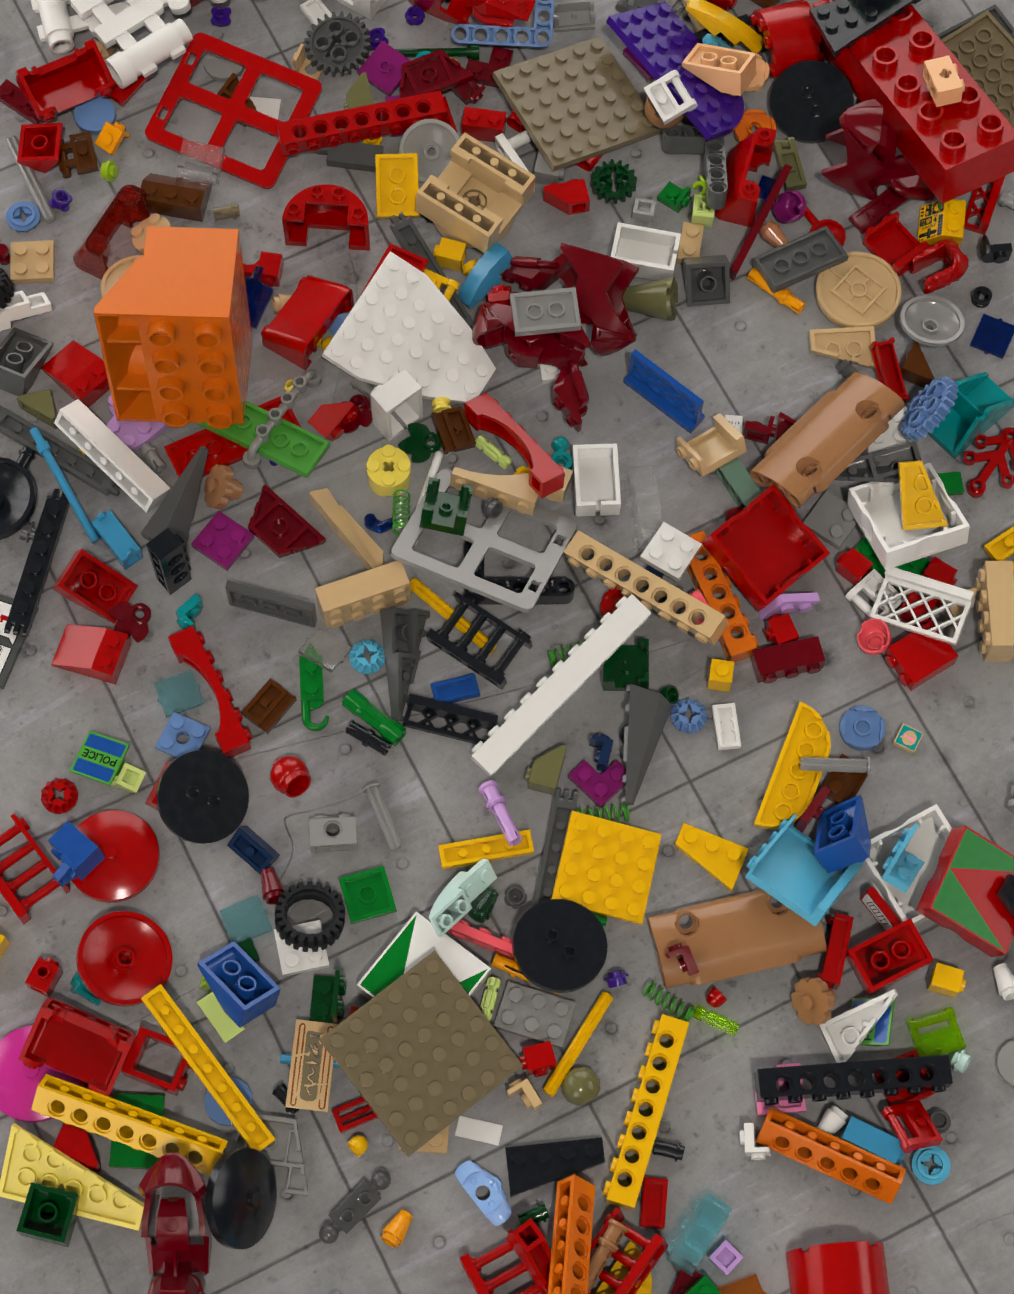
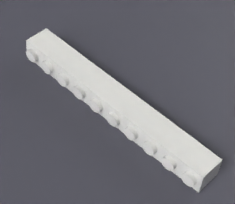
M633 594L628 598L625 596L621 598L615 605L618 609L613 614L608 612L599 621L602 625L597 630L592 628L583 637L586 641L581 646L576 644L568 652L570 657L565 662L560 660L552 668L554 673L549 678L544 676L536 684L538 689L533 694L528 692L520 701L522 705L516 711L511 709L504 717L506 721L500 727L496 725L487 734L490 738L485 743L480 741L471 750L474 753L471 759L490 778L650 617L651 612Z

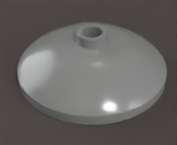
M424 119L414 123L406 130L400 142L399 154L418 153V180L425 183L431 174L438 178L448 166L452 158L450 150L460 138L457 132L447 123L437 119ZM435 148V155L430 156L428 150Z
M922 295L914 297L904 304L900 313V324L905 333L916 342L927 346L940 347L954 343L962 335L965 326L961 311L950 301L938 296Z

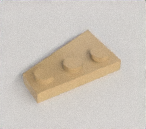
M874 326L809 330L810 353L840 361L846 359L847 361H852V364L875 369L869 348L872 342L875 341Z

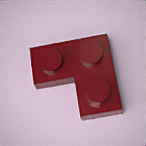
M493 46L489 63L468 59L466 70L473 72L474 81L477 84L499 88L492 77L493 72L511 66L514 50Z

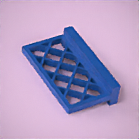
M636 349L631 353L629 374L624 378L623 383L691 434L705 418V415L702 413L704 401Z

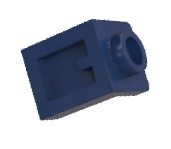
M604 734L591 735L589 746L597 748L594 762L598 763L597 770L604 772L607 770L613 740Z

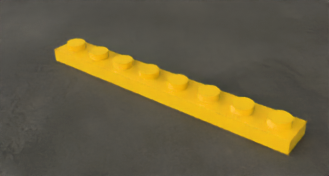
M160 984L141 998L144 1005L249 1148L261 1152L272 1144L276 1139L164 987Z

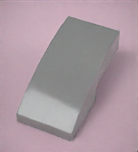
M635 198L630 225L651 228L656 201Z

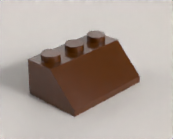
M150 173L142 180L138 202L140 210L142 212L203 222L212 184Z

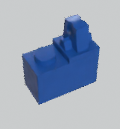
M69 821L48 840L53 848L50 850L51 853L58 860H62L59 869L52 875L55 881L62 887L77 877L82 881L105 859L99 847Z

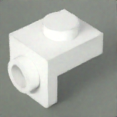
M744 1123V1130H740V1144L745 1145L747 1157H751V1160H765L766 1156H771L770 1147L756 1146V1127L754 1123Z

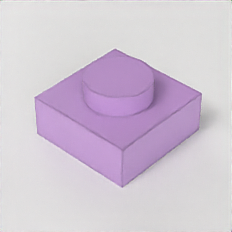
M725 1240L708 1259L727 1276L744 1257Z

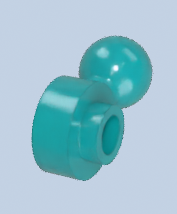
M558 436L552 442V448L556 453L552 455L551 459L557 465L564 464L565 466L562 467L571 470L573 460L571 455L566 452L569 449V441L563 436Z

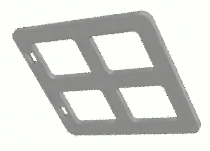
M449 469L440 470L435 477L440 479L439 492L446 493L449 488H453L450 486L452 471ZM425 493L391 550L392 558L524 613L531 612L564 554L563 551L575 534L576 522L538 505L533 516L503 506L500 516L495 519L488 517L482 528L466 523L463 536L451 534L472 543L461 565L453 567L412 549L425 529L419 527L426 497ZM515 512L556 530L544 553H538L497 535L509 513ZM557 538L564 540L561 546L555 544ZM488 551H493L534 569L521 593H516L475 576V572ZM531 584L538 586L536 592L529 590Z

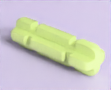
M480 435L476 438V447L480 450L483 449V453L495 463L498 462L500 467L507 469L511 465L512 459L506 454L503 455L504 452L492 442H487L488 439Z
M489 977L487 979L486 987L488 988L484 991L480 1006L481 1012L489 1022L492 1020L493 1014L491 1011H494L498 992L496 991L500 989L501 980L496 977Z

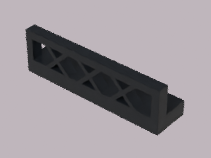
M409 694L408 707L403 721V726L477 745L480 741L485 743L487 740L479 739L475 732L481 728L491 730L498 725V715ZM412 711L422 713L425 718L419 723L409 721ZM440 717L444 718L447 725L439 729L435 728L431 721ZM458 723H464L469 731L459 734L456 733L453 726Z

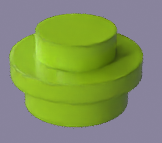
M108 160L102 163L100 169L102 179L113 182L118 176V166L114 161Z

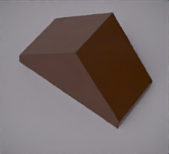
M915 342L904 362L901 374L903 380L925 389V385H930L931 381L935 378L918 342Z

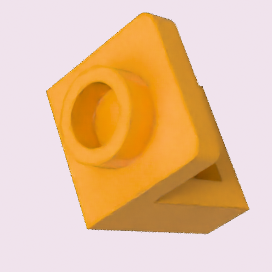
M106 121L94 144L115 155L123 138H129L131 134L125 130L127 128L125 125L117 121L115 123Z

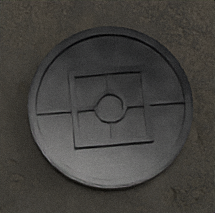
M816 60L802 61L785 69L776 79L770 94V111L777 127L786 136H793L795 141L812 144L827 141L825 139L826 134L842 128L839 119L841 114L847 108L854 105L852 87L846 76L833 65Z
M197 750L177 757L166 767L158 782L156 802L162 821L173 834L191 843L206 844L228 837L239 827L248 809L249 791L242 771L231 759L215 751Z
M552 899L534 905L521 917L513 934L512 950L519 970L531 983L550 992L568 993L584 988L598 976L607 957V938L600 921L586 907L569 900Z

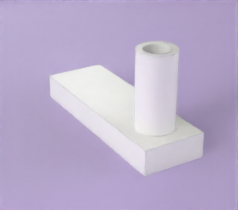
M525 130L509 139H506L503 133L495 136V149L498 153L528 171L515 152L516 149L532 141L528 132Z

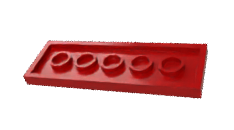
M281 396L258 407L268 412L272 408H278L281 404ZM292 409L287 410L282 419L301 427ZM203 429L164 446L178 478L201 445L209 450L204 467L205 472L202 477L209 475L211 468L216 464L230 466L243 460L244 453L248 451V449L208 429Z

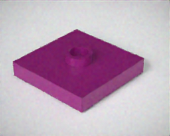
M382 40L357 71V74L360 76L361 73L366 72L368 82L389 97L400 86L402 64L411 60Z

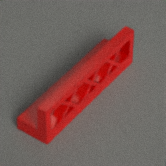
M1005 176L990 182L992 186L990 190L984 192L982 187L973 190L965 214L964 229L982 235L986 234ZM983 198L986 206L978 209L974 201ZM977 215L981 223L979 226L968 223V218Z

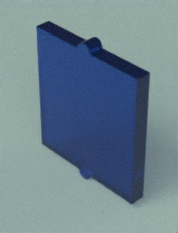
M983 314L970 346L984 351V354L989 353L1003 359L1014 335V325L1004 322L1001 318L996 319Z

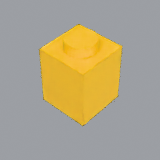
M442 237L440 244L435 245L433 256L436 257L440 267L461 272V267L467 255V243Z
M711 660L707 689L730 692L734 670L733 661Z
M937 962L932 969L927 990L955 998L959 992L963 993L966 985V979L963 978L964 970Z

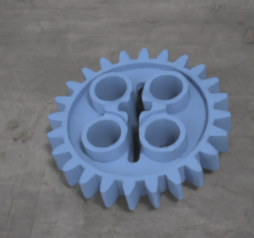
M946 376L938 377L936 381L933 379L930 385L926 384L923 391L920 390L917 397H913L912 403L908 404L909 409L903 413L906 416L901 419L903 422L900 425L902 434L909 440L915 441L917 439L919 441L921 437L926 438L928 432L933 433L934 427L938 428L940 421H945V416L951 412L949 410L950 407L955 405L953 401L958 398L956 395L959 392L957 389L958 385Z

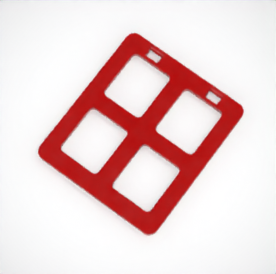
M197 33L193 36V40L190 42L145 129V135L151 142L261 188L271 189L274 187L290 156L282 155L279 140L265 168L262 170L223 155L221 152L237 122H243L248 126L278 138L276 123L282 121L245 106L261 75L268 76L302 91L288 121L310 116L322 92V85L318 80L205 33ZM204 52H210L246 68L231 98H224L189 83ZM191 54L196 56L192 65L187 63ZM180 99H186L222 115L206 146L199 145L165 130ZM163 108L168 111L164 120L158 118Z

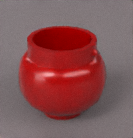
M286 756L274 762L270 771V781L277 791L286 794L290 798H295L302 795L311 784L309 771L304 761L300 758Z

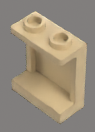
M721 413L713 416V428L690 441L685 442L681 437L676 438L678 445L676 451L679 457L685 459L691 469L697 471L702 477L747 452L744 436Z

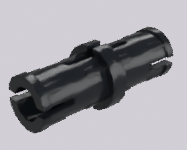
M355 721L350 722L348 726L356 731L347 728L346 734L361 741L363 746H369L383 756L387 755L389 751L385 748L390 749L392 743L377 736L376 732L372 729L367 730Z

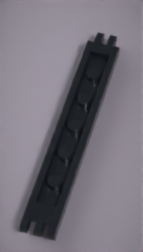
M54 489L52 496H47L4 633L10 634L12 626H14L13 635L18 636L21 628H23L22 637H28L70 506L63 492L61 498H59L60 489Z

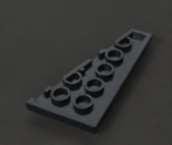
M835 0L810 8L809 15L835 58L840 55V51L846 47H852L855 45V41L861 37H867L888 23L891 17L896 14L900 15L905 11L906 7L916 4L921 0Z

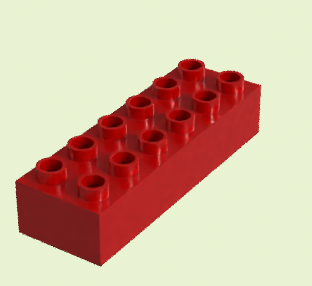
M820 0L818 2L813 3V7L820 6L835 0ZM912 4L906 7L903 13L894 15L888 23L867 37H861L855 41V45L852 47H846L840 51V55L835 58L821 36L820 51L824 53V56L831 65L839 69L846 76L857 98L861 102L875 99L883 105L882 119L889 123L891 128L897 132L896 147L941 204L1014 172L1013 126ZM950 56L952 63H955L957 66L959 79L964 81L965 91L962 92L961 102L936 107L923 78L924 61Z

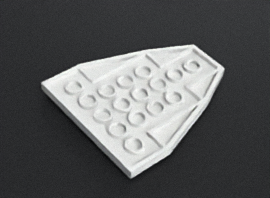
M391 251L322 354L323 358L355 379L377 386L389 381V378L394 373H400L406 369L422 387L423 399L434 400L439 397H447L451 400V403L465 404V402L478 397L496 370L482 345L474 344L472 329L430 278Z

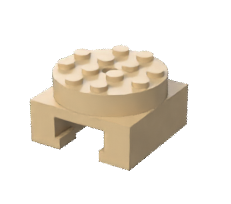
M464 132L450 150L452 158L448 166L438 178L431 174L417 192L415 211L433 221L437 230L445 238L467 243V248H477L485 253L496 241L499 242L509 233L516 215L533 195L536 176Z

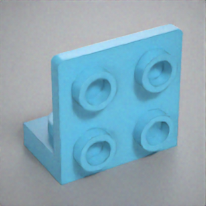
M916 823L911 830L905 829L882 867L886 871L881 879L904 893L907 892L925 863L915 855L905 851V848L919 827Z

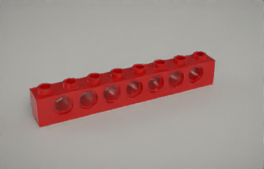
M440 90L276 123L282 155L292 156L305 151L337 147L340 144L349 142L357 143L360 140L377 139L390 134L396 135L424 119H437L447 123V111Z

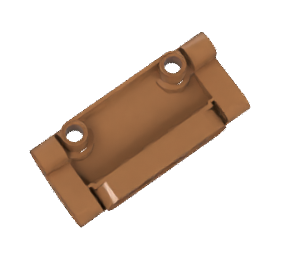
M854 372L836 390L827 392L766 451L765 458L750 471V476L760 486L770 487L774 484L777 489L783 491L793 506L800 508L814 494L827 489L832 481L881 434L887 431L889 420L904 408V401L899 395L878 380L868 375Z
M762 889L681 907L671 913L647 918L649 931L655 942L665 989L685 984L701 985L796 963L801 961L802 957L826 952L827 946L822 923L820 921L815 927L781 902L771 904L772 896ZM684 915H688V923L685 925H680V918ZM680 942L682 946L689 945L699 972L691 976L687 974V971L683 973L678 963V959L681 958L680 954L666 959L664 954L669 952L668 947Z

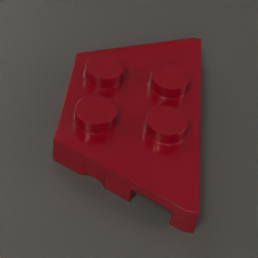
M439 49L402 64L399 99L440 90L442 93L474 80V74L471 71L465 70L458 61L450 58L446 52Z
M266 484L263 485L261 496L256 503L254 514L248 524V530L274 554L282 558L326 542L324 536Z

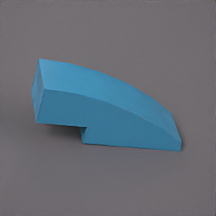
M497 241L475 264L458 294L461 302L470 309L487 295L492 286L499 285L502 282L499 275L511 266L510 261L513 257L509 250Z

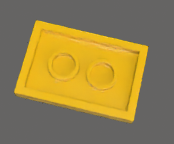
M418 153L375 154L377 219H390V216L393 215L399 218L398 213L400 212L404 214L405 218L408 216L410 218H420L419 212L415 211L416 197L419 191Z

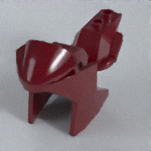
M872 99L847 108L839 118L842 128L826 134L825 137L827 140L846 146L847 162L823 169L822 175L839 187L870 200L877 198L878 186L889 184L903 198L922 201L933 200L935 195L903 155L896 156L897 132L891 128L889 123L882 119L883 105Z
M561 243L560 249L563 253L553 261L541 260L542 258L515 256L510 261L511 268L506 269L502 273L503 280L513 284L514 281L521 283V288L530 292L532 289L546 290L559 278L563 280L566 288L575 287L580 321L583 324L593 326L591 344L596 353L601 357L616 353L636 342L638 334L634 331L628 316L623 294L639 271L638 266L604 254Z
M488 301L482 303L472 330L474 344L482 345L484 350L504 345L507 356L518 367L537 369L540 364H545L559 369L561 372L553 385L552 402L558 411L561 410L564 413L567 424L571 428L574 427L577 433L581 431V417L587 414L589 394L579 366L584 367L588 365L584 356L586 348L591 347L582 326L581 330L515 337L511 306Z
M176 1152L167 1153L148 1170L138 1186L141 1197H145L141 1237L146 1240L149 1274L155 1276V1273H163L151 1282L148 1294H205L203 1293L201 1280L192 1273L204 1272V1275H207L210 1269L212 1233L209 1229L205 1213L206 1185L197 1169L187 1157ZM163 1186H178L192 1193L196 1201L200 1236H204V1244H191L186 1197H162L157 1215V1245H154L156 1213L160 1195H156V1189Z

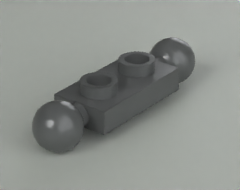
M384 1170L376 1171L372 1175V1183L370 1185L365 1180H362L328 1215L334 1222L332 1224H325L320 1228L319 1237L322 1242L326 1244L334 1243L339 1236L340 1229L348 1234L381 1200V1197L376 1192L384 1190L390 1185L391 1177L388 1172Z

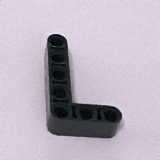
M465 541L464 558L472 546L471 542ZM484 558L478 567L480 571L475 573V576L511 591L517 588L524 589L530 577H484ZM550 577L544 588L547 592L541 594L536 605L570 603L574 598V582L566 577ZM531 584L529 590L536 592L538 586ZM464 588V593L471 596L475 600L474 603L476 605H504L482 595L472 594ZM561 588H566L570 592L563 594L559 590Z

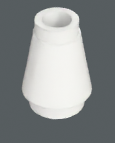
M1006 963L999 964L993 968L999 996L1003 997L1005 1001L1014 999V975Z
M832 1105L830 1109H826L817 1128L833 1135L846 1124L845 1121L848 1116L838 1107Z

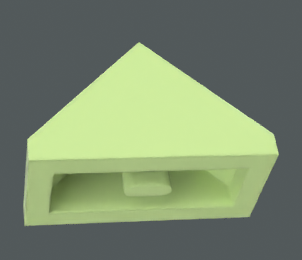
M694 194L691 223L712 228L715 209L707 205L706 195Z

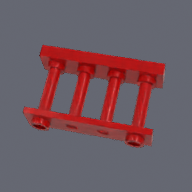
M12 814L11 818L15 825L0 835V847L19 833H22L29 843L0 862V893L24 925L31 920L27 913L31 910L30 907L61 885L53 879L24 900L22 898L18 901L14 895L18 892V888L48 868L52 875L56 872V869L28 833L30 827L24 818L18 819L15 814ZM35 850L42 861L12 882L9 880L5 883L1 877L4 871ZM67 884L62 887L66 894L70 892Z
M616 1207L613 1212H610L605 1217L603 1227L592 1241L590 1259L599 1245V1237H603L610 1224L608 1222L610 1218L626 1226L629 1232L625 1233L624 1236L643 1247L642 1254L638 1259H632L618 1249L617 1252L611 1254V1257L629 1268V1273L625 1279L619 1280L604 1269L598 1278L614 1288V1294H636L667 1249L668 1244L657 1233L653 1238L647 1239L624 1224L622 1221L625 1217L621 1210Z
M509 1230L507 1232V1235L509 1236L513 1232V1230ZM508 1241L477 1259L476 1257L471 1259L469 1253L460 1257V1263L477 1294H492L494 1289L526 1271L534 1285L518 1294L546 1293L523 1262L489 1281L487 1279L482 1280L479 1271L482 1270L481 1267L513 1250Z

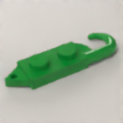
M309 644L303 656L299 658L301 716L303 725L307 729L320 731L327 726L329 716L326 715L321 724H314L311 721V710L320 708L324 703L322 656H319L312 645Z

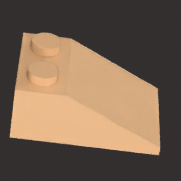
M697 43L682 62V67L722 93H727L731 96H741L756 76V53Z

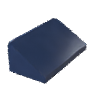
M248 826L240 827L227 845L260 875L262 870L269 868L280 856L277 851Z

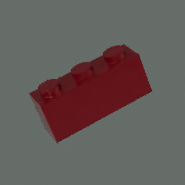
M818 636L752 650L750 657L757 683L764 682L765 684L773 683L782 677L787 679L795 678L805 672H808V674L817 673L823 669L826 661Z

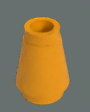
M401 1209L382 1230L381 1240L393 1248H397L399 1244L402 1245L413 1216Z

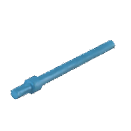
M37 427L32 428L29 432L37 444L36 449L45 458L91 543L98 542L100 539L51 453V446L48 441L44 440Z

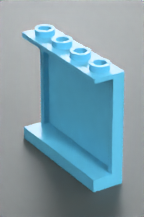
M794 814L789 821L783 820L777 829L779 833L773 832L767 841L769 845L766 843L762 845L757 853L759 857L756 855L752 857L747 865L749 871L745 878L816 927L854 879L864 862H857L846 866L843 870H836L828 874L814 854L815 841L792 826L797 817Z

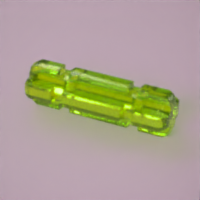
M700 1005L694 1011L693 1017L699 1021L704 1020L706 1024L721 1031L724 1029L726 1030L725 1033L732 1036L737 1033L739 1023L733 1020L728 1021V1018L711 1010L708 1012L706 1008Z

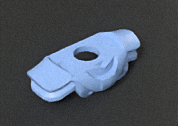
M471 1160L462 1163L456 1169L455 1175L462 1187L495 1226L501 1225L511 1216V1207L506 1200L508 1197L503 1190L502 1182L497 1176L494 1177L486 1169H482ZM480 1186H487L489 1188L490 1196L488 1199L479 1200L477 1198L476 1190Z

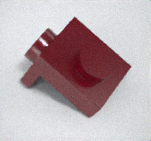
M472 80L454 87L452 90L467 105L471 101L475 104L484 95L481 92L486 87L484 85L479 87Z

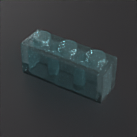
M708 1192L704 1199L700 1197L697 1199L691 1209L695 1211L691 1219L685 1218L679 1228L682 1231L679 1239L673 1238L666 1249L670 1252L666 1260L690 1276L695 1272L732 1211L731 1207Z

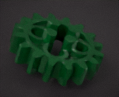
M611 159L610 164L603 161L602 167L596 166V171L592 172L591 187H593V193H599V200L606 198V203L613 200L614 204H617L618 199L625 202L626 196L631 198L632 191L636 190L637 177L634 176V169L629 170V164L623 166L622 160H619L617 164L614 163L613 159ZM612 172H615V173H616V174H615L616 192L612 191V186H613V180L611 179Z

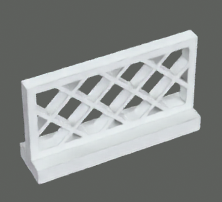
M893 567L885 571L884 581L869 617L870 619H881L888 625L956 646L969 611L974 605L975 594L970 590ZM888 584L897 586L901 593L888 598L886 594ZM912 592L919 593L922 599L910 605L905 595ZM903 597L907 606L895 612L891 602ZM935 598L941 600L943 606L931 611L927 602ZM889 604L893 613L885 617L877 614L879 607ZM925 604L929 613L916 618L912 609ZM955 605L965 607L963 613L955 618L952 617L949 608ZM910 610L914 620L908 623L900 622L898 615ZM946 610L950 620L938 625L934 615ZM931 617L935 627L929 630L922 629L919 622ZM953 624L956 629L954 637L944 636L941 629Z

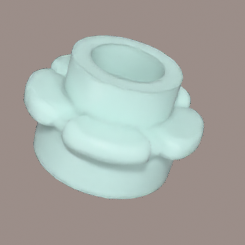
M965 1050L954 1054L951 1060V1065L954 1066L953 1071L964 1073L968 1068L971 1056L966 1054Z

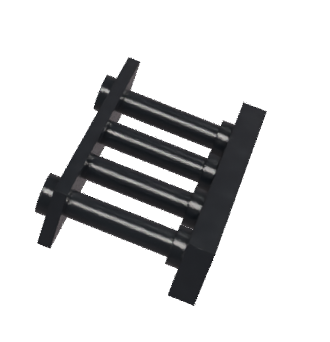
M456 592L454 596L460 604L443 628L437 632L430 629L426 638L428 642L503 690L507 684L504 671L523 645L528 649L533 647L530 640L531 636L523 630H519V632L491 615L474 603L475 600L468 594L464 593L462 596ZM469 609L478 617L461 641L454 644L448 640V635L464 612ZM487 621L495 626L496 630L479 654H475L473 657L467 653V647L484 622ZM505 633L515 639V641L497 667L494 666L492 669L486 665V658Z

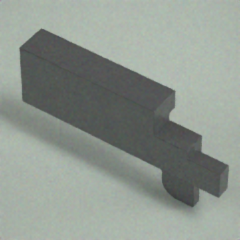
M349 142L340 144L337 147L320 148L316 150V154L327 155V166L376 172L375 154H383L384 149L381 145Z

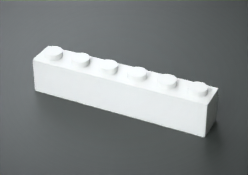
M77 399L59 410L54 424L146 513L162 503L171 488L95 416L87 406Z

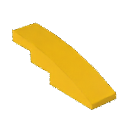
M688 0L686 10L712 35L716 36L721 32L734 45L741 41L754 53H758L761 50L764 38L746 23L707 1Z

